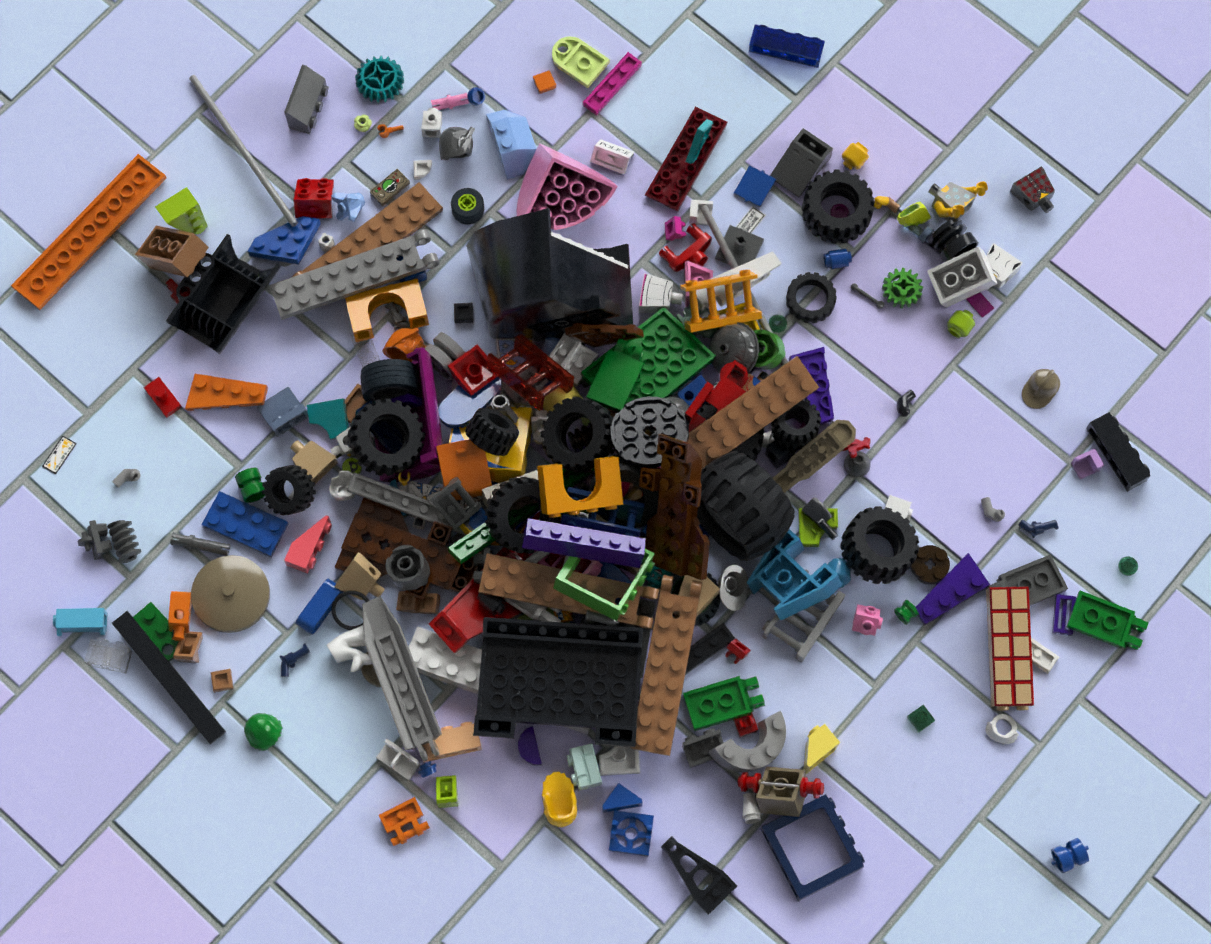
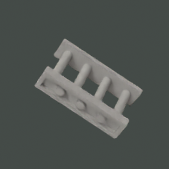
M838 591L836 596L832 594L829 598L825 599L827 601L826 604L829 605L826 611H820L814 606L804 609L817 617L818 623L815 627L812 625L811 627L793 615L785 618L786 621L806 633L808 638L805 643L802 641L798 642L775 627L779 620L777 615L774 616L772 621L767 620L762 628L764 631L762 637L766 639L769 633L795 648L797 652L795 659L803 662L842 603L845 594Z

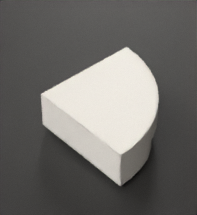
M432 160L413 161L414 180L421 179L430 172Z

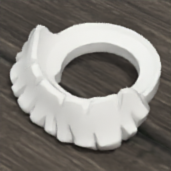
M999 714L991 722H987L986 734L995 742L1010 744L1014 743L1019 736L1016 731V722L1009 715ZM998 720L1008 721L1011 725V731L1006 735L999 734L996 728Z

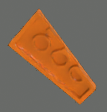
M194 374L185 409L187 411H194V409L207 410L215 407L229 408V406L264 405L268 386Z

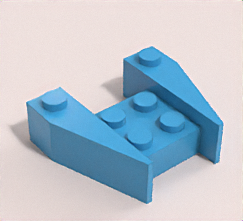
M790 529L774 548L763 555L747 581V585L753 594L763 587L779 602L774 611L780 621L829 598L843 585L838 574L826 563L810 575L794 560L805 549L801 540Z

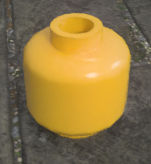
M859 142L850 143L841 155L844 160L843 165L850 170L852 168L860 169L869 158L868 149Z

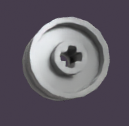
M440 332L433 339L434 345L428 344L425 350L431 355L432 368L445 379L452 380L454 377L447 366L466 352L450 336Z

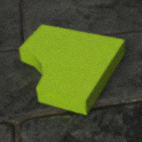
M799 508V539L804 547H819L820 539L825 532L801 512L803 508ZM827 508L832 517L826 523L833 530L837 529L838 508Z

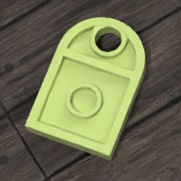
M576 37L561 38L554 44L552 49V59L555 66L586 88L591 86L610 63V59ZM564 46L568 50L562 53L558 51L559 47Z

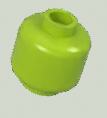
M968 310L955 311L947 322L948 332L956 338L968 336L975 326L973 314Z

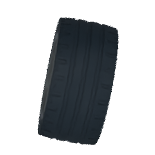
M384 359L372 362L361 369V391L363 399L367 402L379 399L384 401V399H392L406 394L415 396L419 394L417 368L410 361Z

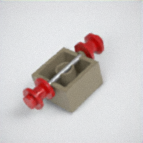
M766 767L763 778L760 773H755L754 777L749 776L748 772H743L738 777V787L741 788L742 792H747L748 788L753 789L754 793H757L756 800L760 812L764 814L799 817L804 800L808 794H813L815 799H819L820 795L824 793V783H821V779L815 778L814 782H809L805 770Z

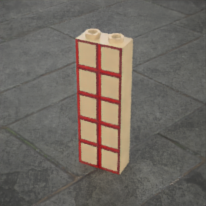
M989 587L986 589L991 707H997V711H1008L1009 707H1016L1017 710H1029L1028 706H1034L1029 587Z

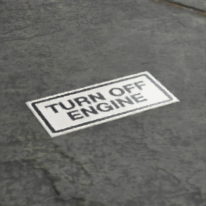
M752 206L736 227L752 233L766 215Z

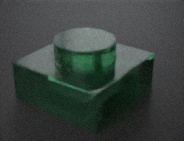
M924 704L907 716L918 733L935 722V719Z

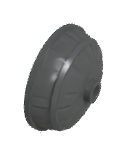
M739 322L723 326L717 330L709 345V350L716 355L712 365L720 374L722 367L736 360L746 367L749 373L755 366L759 354V343L755 332L748 325Z

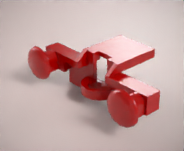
M736 360L727 363L721 369L720 381L714 390V385L707 381L685 412L684 416H686L689 423V432L706 421L705 418L696 412L704 401L720 411L746 392L742 389L748 380L746 367Z

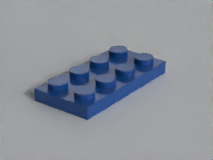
M219 491L201 525L272 557L289 523Z

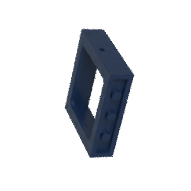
M826 794L803 805L799 817L783 815L763 825L760 829L798 902L864 867L863 863L865 860L863 855L854 848L855 841L850 833L847 834L844 827L846 825L841 815L837 816L834 810L836 805L831 797L828 798ZM822 808L826 811L851 860L849 863L806 885H802L775 832Z

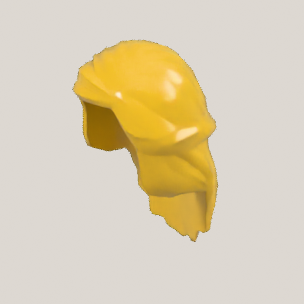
M553 772L551 775L546 776V780L543 781V813L551 825L565 827L570 825L577 816V799L574 785L571 779L566 777L565 773Z

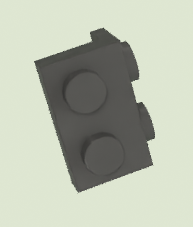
M529 366L502 392L513 402L512 404L516 408L522 405L526 407L533 401L532 396L535 393L539 395L546 389L544 385L548 380L547 378L542 380L532 367Z
M712 728L704 731L702 736L696 737V735L685 738L682 748L690 768L714 760L708 751L724 743L720 729L715 731Z

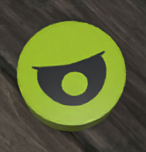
M348 458L343 462L342 470L350 471L352 474L354 472L360 474L362 466L360 467L356 463L358 461L356 458Z

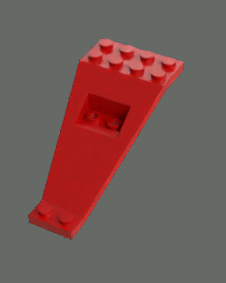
M540 511L532 519L539 520ZM505 547L496 554L522 561L530 557L527 553H516ZM550 553L545 562L552 566L560 554ZM566 555L555 568L562 569ZM581 558L573 572L582 573L591 564V561ZM473 578L429 625L453 653H457L470 639L482 634L484 617L511 619L522 612L506 602V609L502 614L495 616L490 614L477 600L480 584L474 583Z

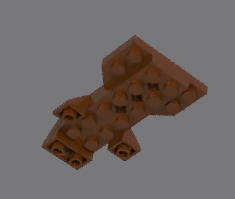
M658 434L657 454L662 455L661 468L642 467L640 473L639 487L653 492L659 491L657 514L647 521L645 549L655 553L652 561L655 563L654 566L679 576L688 575L704 580L707 579L710 540L706 534L703 535L697 518L702 489V459L690 443Z
M363 498L342 544V550L335 564V569L345 572L359 552L380 571V577L388 574L386 571V560L391 556L392 551L399 546L411 545L418 549L429 563L430 574L426 585L415 590H406L405 593L424 600L432 585L458 594L474 578V571L478 570L479 565L474 566L473 556L460 564L448 552L447 547L452 527L434 521L427 539H424L409 532L401 511ZM367 534H370V537L372 538L371 541L367 540V542L365 543L363 536H367ZM385 541H388V544L390 545L389 548L385 547V549L383 550L381 543H385Z

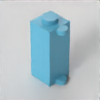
M104 608L56 609V615L53 616V626L57 629V636H62V633L100 632V635H105V632H107L108 613Z

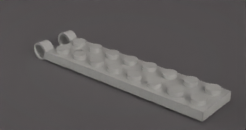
M425 229L419 230L413 236L271 284L270 288L281 319L284 320L437 267L440 262L436 253L427 254L423 259H420L416 249L417 246L425 245L431 241L428 231ZM402 256L404 258L402 261H398L397 257Z

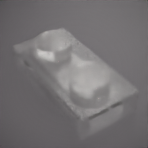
M354 334L350 335L362 368L380 360L372 338L356 342Z

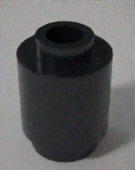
M479 593L477 596L479 604L493 616L502 614L506 609V600L501 597Z

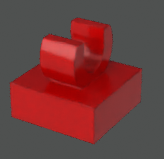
M734 639L727 646L729 651L725 657L728 658L731 654H735L736 660L733 663L737 664L740 660L747 657L751 650L738 639Z
M752 712L751 715L733 720L739 738L758 731Z

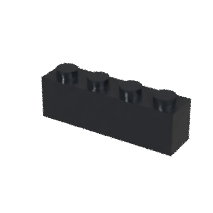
M1108 412L1089 423L1086 428L1127 492L1149 479L1151 475L1148 466L1140 460L1138 451L1129 443V438L1120 429L1116 417Z

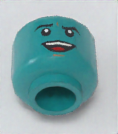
M654 566L650 573L646 572L645 574L647 576L646 581H648L647 586L656 589L661 588L663 575L671 576L673 573Z

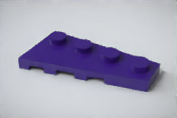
M824 347L789 357L790 361L798 356L819 386L817 390L804 399L805 401L807 399L811 401V405H816V410L820 412V425L834 420Z
M969 553L916 606L919 613L918 617L924 626L990 585Z

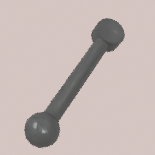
M857 284L851 285L853 291L859 292L877 304V308L882 309L884 307L883 301H877L858 288Z

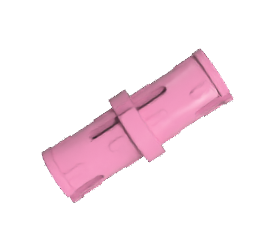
M467 93L455 96L447 95L446 98L431 100L432 108L442 110L469 104V101L465 99L468 98Z

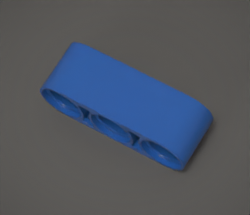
M329 578L326 579L295 622L296 625L311 635L318 630L331 612L332 603L335 598L343 593V591L334 587L335 582Z

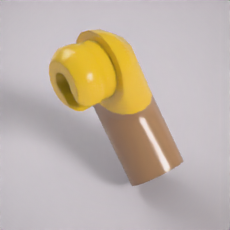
M877 196L874 198V207L876 209H880L883 205L896 213L901 207L890 197Z

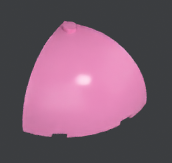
M539 143L521 185L517 202V216L549 208L551 229L568 228L592 217L602 205L604 206L609 201L618 186L588 166Z

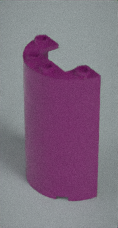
M422 347L416 348L413 352L407 354V358L414 360L412 363L416 365L419 380V394L417 397L422 398V406L411 408L410 412L418 414L419 418L417 421L418 423L422 422L424 428L421 431L425 433V439L422 441L424 446L419 453L420 459L401 474L403 479H407V474L410 472L412 481L430 477L441 471L436 446L443 445L431 355ZM374 436L376 449L390 454ZM394 473L391 476L383 474L380 476V481L391 482L396 479V482H400L398 479L399 473Z

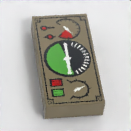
M396 169L370 191V194L383 206L409 185L410 181Z

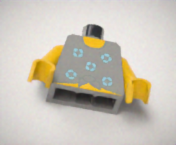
M984 181L977 183L976 187L967 188L952 182L941 188L934 183L928 192L935 197L932 208L936 211L937 215L949 221L953 218H961L971 208L977 193L979 196H983L986 193L985 191L988 190V186Z

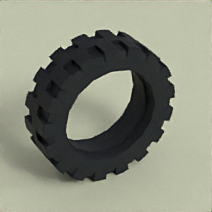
M806 272L805 275L800 274L791 281L786 295L787 308L789 307V312L792 315L794 314L797 320L801 319L805 323L823 321L834 310L837 299L836 289L833 287L832 281H828L824 275L821 276L816 272L814 274H810V272ZM806 285L817 286L826 294V304L819 310H806L796 301L797 291Z

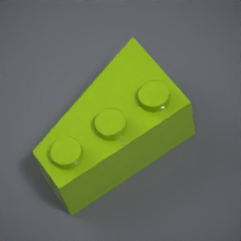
M187 187L155 206L164 221L178 230L196 235L201 234L208 227L199 203Z

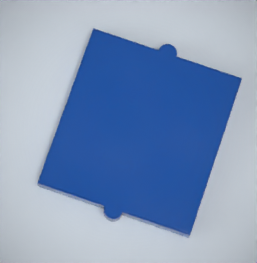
M749 165L734 194L745 199V202L749 201L761 207L776 179L767 175L764 170L760 171Z

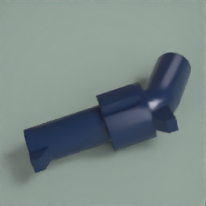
M1022 519L1018 524L1026 532L1030 533L1033 538L1044 533L1045 530L1059 529L1056 520L1045 523L1033 521L1030 525Z
M305 643L303 648L298 651L290 652L285 656H279L282 660L281 677H289V666L294 668L299 658L310 653Z

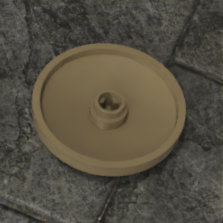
M235 555L222 556L207 563L196 575L191 589L192 605L200 620L208 627L226 633L239 632L253 626L264 615L270 600V586L262 569L253 561Z

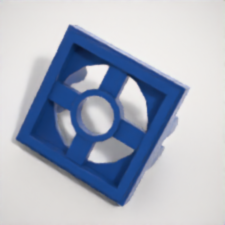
M614 810L609 851L649 856L654 816ZM630 818L629 826L625 829L617 828L623 820ZM636 819L644 824L646 832H640L635 827ZM627 829H635L637 836L634 839H628L625 835ZM616 835L624 836L627 840L626 847L619 843ZM638 838L645 839L640 846L632 848L633 842Z

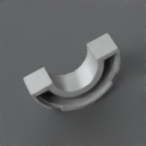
M779 711L757 723L759 740L754 748L744 749L730 739L708 751L709 754L722 767L737 772H751L768 765L776 759L785 743L786 725L782 712Z

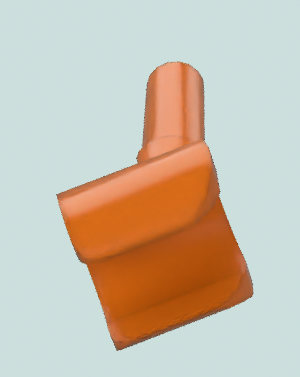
M380 124L377 129L378 131L385 130L379 133L382 138H386L389 136V133L403 130L404 127L400 125L387 128L386 125Z

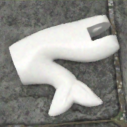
M363 625L339 635L327 644L337 663L353 660L351 672L360 670L363 665L372 664L369 654L351 648L366 646L364 643Z

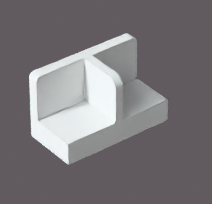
M386 738L384 741L385 746L376 758L409 781L420 766L419 760Z

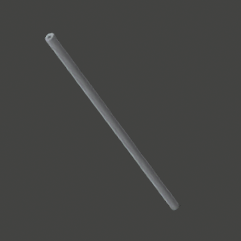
M195 75L190 76L189 80L290 225L292 227L298 224L297 220Z
M707 205L702 206L700 209L731 269L738 267ZM751 292L753 306L761 311L753 293ZM762 313V319H758L762 329L772 332ZM786 357L782 359L781 366L788 362Z

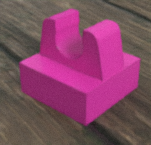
M674 216L664 223L666 240L673 241L674 239L686 236V232H682V228L686 224L681 221V217Z

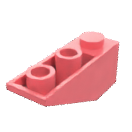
M324 516L291 543L284 559L286 566L307 574L310 569L314 568L316 563L315 556L318 551L322 550L324 545L323 538L325 534H329L332 527L329 516Z

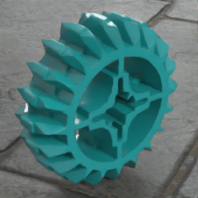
M380 55L379 59L373 56L371 61L367 58L366 64L361 62V68H357L355 76L356 87L359 93L363 94L365 99L369 97L371 102L376 99L378 104L382 99L385 103L387 98L393 100V94L398 96L399 90L403 89L404 73L401 70V66L396 63L395 59L390 61L389 56L386 59H383L382 55Z

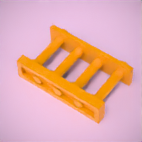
M741 270L739 274L698 282L697 280H688L686 284L680 285V289L689 292L692 315L690 321L684 322L685 329L692 333L737 324V322L743 323L762 319V311L753 306L750 280L757 279V274L751 272V270ZM742 281L745 308L742 311H737L734 306L732 283ZM725 285L727 311L726 314L719 315L716 308L714 287ZM707 288L710 314L706 318L699 317L696 290Z

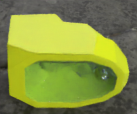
M921 202L910 205L897 216L898 223L905 227L924 224L931 219L927 208Z

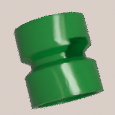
M256 467L245 469L235 476L245 503L256 502L265 497V494H262V490L265 487L262 486V477Z

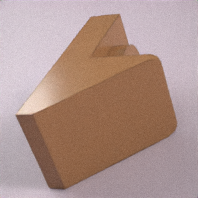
M189 631V633H184V640L178 642L173 655L174 659L179 662L199 663L198 650L203 639L202 632Z

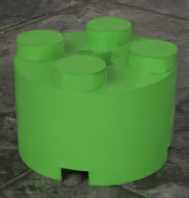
M754 330L759 343V354L755 367L763 370L775 368L786 355L783 341L778 335L770 331Z

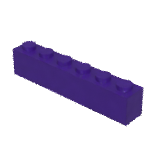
M528 518L524 530L522 548L640 568L644 557L646 539Z

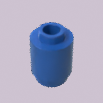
M846 248L828 251L823 256L825 267L830 269L849 267V263L852 262L851 252H847Z

